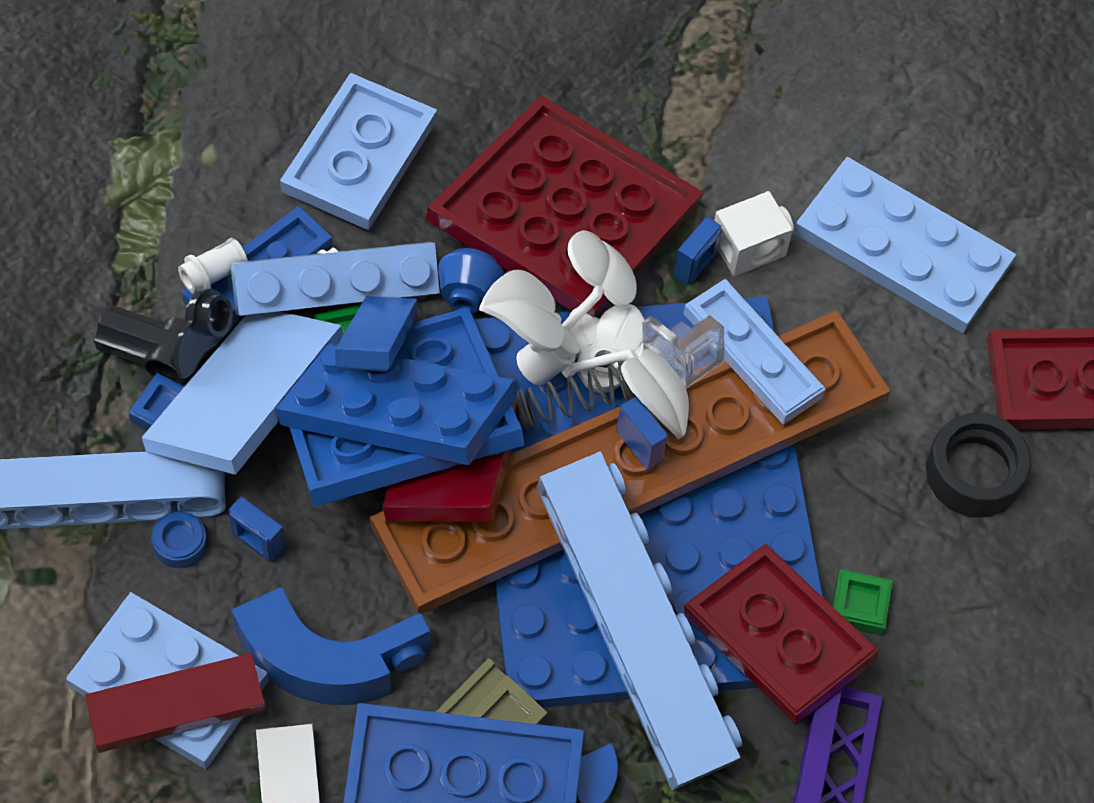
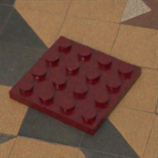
M541 95L428 206L426 221L468 247L488 253L505 270L509 272L512 270H523L532 274L548 288L555 301L573 311L590 296L594 289V286L581 278L569 258L568 243L573 235L582 230L596 234L602 241L611 245L625 258L634 276H636L700 205L703 191ZM603 294L587 314L593 318H598L611 301Z

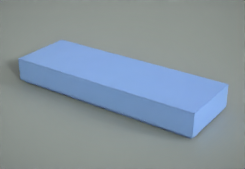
M726 279L685 305L683 314L783 425L824 397L826 388Z

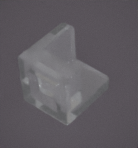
M710 315L692 328L688 327L685 323H678L671 329H668L652 316L642 322L643 350L650 349L662 356L680 377L686 389L725 361L724 326Z

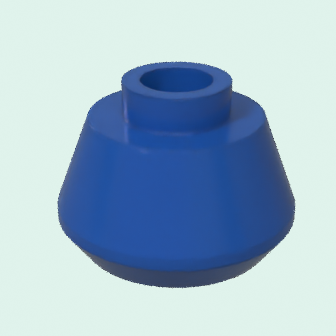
M461 248L445 255L438 265L443 298L455 311L469 307L471 314L480 311L481 302L489 288L505 274L500 264L491 255L471 248Z

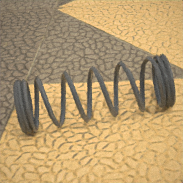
M618 362L621 377L613 364L608 366L610 401L607 399L595 373L590 369L588 370L590 408L583 399L572 376L568 375L569 414L565 410L553 384L548 381L546 387L549 420H547L531 388L527 387L526 398L522 389L520 391L516 390L517 398L515 400L524 429L528 431V429H534L536 426L530 396L544 422L547 424L552 422L551 391L563 414L571 418L573 415L571 383L583 407L591 413L594 406L592 378L606 404L612 406L614 403L612 370L622 388L626 401L636 397L627 385L621 372V366L624 362Z

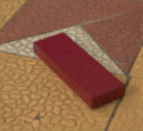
M252 653L85 694L98 753L266 711Z

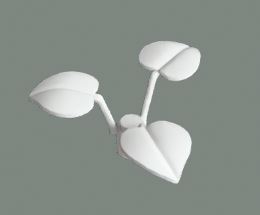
M582 230L571 237L568 243V255L572 265L581 278L594 286V289L590 296L562 324L560 315L554 312L555 301L551 292L532 274L523 270H512L492 284L484 296L479 310L500 319L529 343L517 353L516 360L520 371L530 382L541 386L560 372L567 378L568 375L573 376L580 371L622 361L624 363L621 366V372L635 396L678 440L684 436L689 412L686 386L674 367L658 353L645 349L637 356L635 352L627 349L574 362L576 353L579 351V345L575 336L569 330L597 303L603 294L615 306L620 308L631 303L636 295L637 285L633 271L625 258L611 245L589 231Z

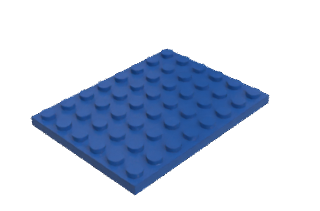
M768 297L743 298L774 331ZM687 303L637 307L645 322V332L642 341L651 342L664 349L663 358L674 367L681 378H685L724 360L683 314ZM605 309L598 318L600 319L604 312L608 309ZM571 312L557 313L562 319L561 324L569 317ZM498 318L474 319L498 376L513 379L516 390L520 391L522 389L525 398L527 387L531 388L547 420H549L547 383L541 386L533 384L522 374L517 364V353L529 343ZM604 365L600 367L608 368L609 365ZM560 372L549 382L553 384L565 410L569 414L567 378ZM575 373L572 377L587 406L590 408L589 389L582 383L578 373ZM571 383L573 415L571 418L563 414L551 391L553 418L550 424H547L541 418L530 396L536 426L534 429L531 428L527 431L524 429L521 418H519L525 445L511 449L510 455L626 403L627 401L621 386L614 389V403L612 406L606 404L600 393L593 391L594 406L590 413L583 407ZM610 392L605 393L607 399L610 401ZM795 444L639 515L649 537V543L645 544L644 547L652 565L659 562L669 578L672 593L668 594L667 598L675 615L679 613L684 614V604L765 543L822 596ZM564 549L494 581L504 674L516 682L541 707L630 699ZM686 617L695 638V644L690 645L698 666L706 664L709 667L716 681L718 691L758 688Z

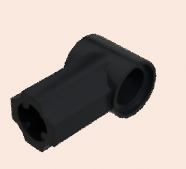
M112 305L110 309L104 310L98 321L97 332L94 338L97 350L143 365L152 377L158 373L180 385H184L188 377L185 379L178 377L174 364L175 344L179 332L186 324L185 319L169 317L163 323Z

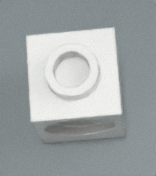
M769 191L716 211L714 219L715 222L721 225L722 230L718 251L734 277L787 255L791 235L794 231L793 222L786 208L783 206L779 207Z

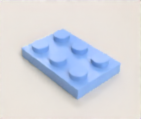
M350 73L281 178V192L369 230L436 124L437 109Z
M130 592L67 676L66 682L69 688L85 697V694L239 655ZM255 665L262 691L269 681L268 672ZM243 717L156 738V740L206 770Z

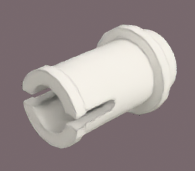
M230 238L225 243L197 257L191 254L186 256L184 264L178 267V271L185 287L194 294L203 288L211 289V284L230 275V263L248 260L239 242L236 239Z

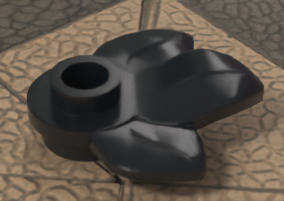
M203 288L198 290L187 304L185 311L186 324L179 332L174 352V364L179 378L185 379L190 375L193 378L240 323L238 315L232 310L229 299L214 289Z

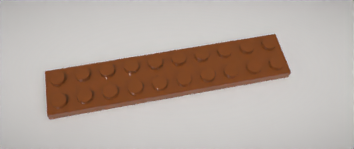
M836 310L778 336L826 388L824 397L784 425L730 365L723 360L682 378L688 394L689 412L686 433L679 440L648 409L668 434L663 462L648 471L616 432L619 406L511 454L493 522L386 521L384 511L370 517V525L417 614H423L563 550L536 489L540 476L601 451L606 464L614 463L622 475L626 494L621 495L629 514L631 515L636 512L640 515L888 401L891 391Z

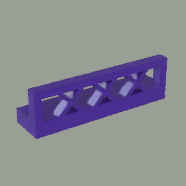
M843 687L810 713L793 803H831L832 801L834 803H848L843 795L851 790L850 803H863L882 696ZM839 703L867 709L864 726L846 736L836 721ZM834 736L837 742L831 745ZM862 739L860 751L858 753L856 748L853 746V743ZM843 750L855 766L856 773L854 778L836 787L826 772L828 759ZM823 787L827 791V794L822 796Z

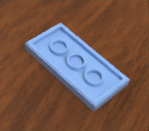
M280 311L245 315L142 436L146 452L236 475L279 421L276 412L277 406L327 344H339L343 337L341 325Z

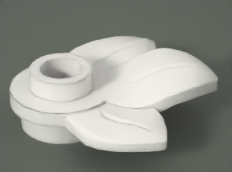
M631 304L623 308L614 306L605 311L600 319L597 317L593 318L586 313L569 330L575 336L579 345V351L576 353L577 362L627 349L635 352L637 356L645 349H650L660 356H664V349L651 342L642 341L645 332L644 318L638 308ZM618 362L612 363L621 377ZM596 367L590 369L595 373L604 393L610 392L608 368ZM588 370L577 372L582 383L589 389ZM612 370L613 386L616 389L620 387V384ZM592 378L593 391L600 393Z

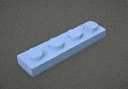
M434 242L230 263L235 312L239 316L363 302L366 296L401 298L440 293Z

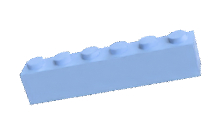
M600 451L540 476L536 488L671 790L673 791L740 759L736 748L742 746L738 729L729 715L722 717L713 698L719 694L716 681L706 664L698 666L690 648V645L695 644L691 626L683 613L675 615L667 598V595L672 593L669 578L659 562L652 565L644 547L645 544L649 543L646 528L640 516L636 512L630 515L621 497V495L626 494V487L617 466L614 463L607 465Z

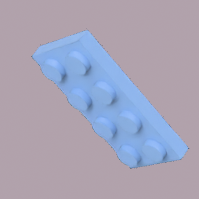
M849 157L845 158L796 222L793 233L963 334L1006 275L1017 255Z

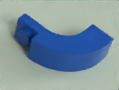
M282 587L231 610L234 629L247 654L252 653L254 664L268 672L269 681L294 696L320 704L352 705L391 694L390 671L394 669L397 672L409 670L422 662L425 654L430 652V629L421 613L367 638L357 641L340 642L320 637L310 631L299 620Z

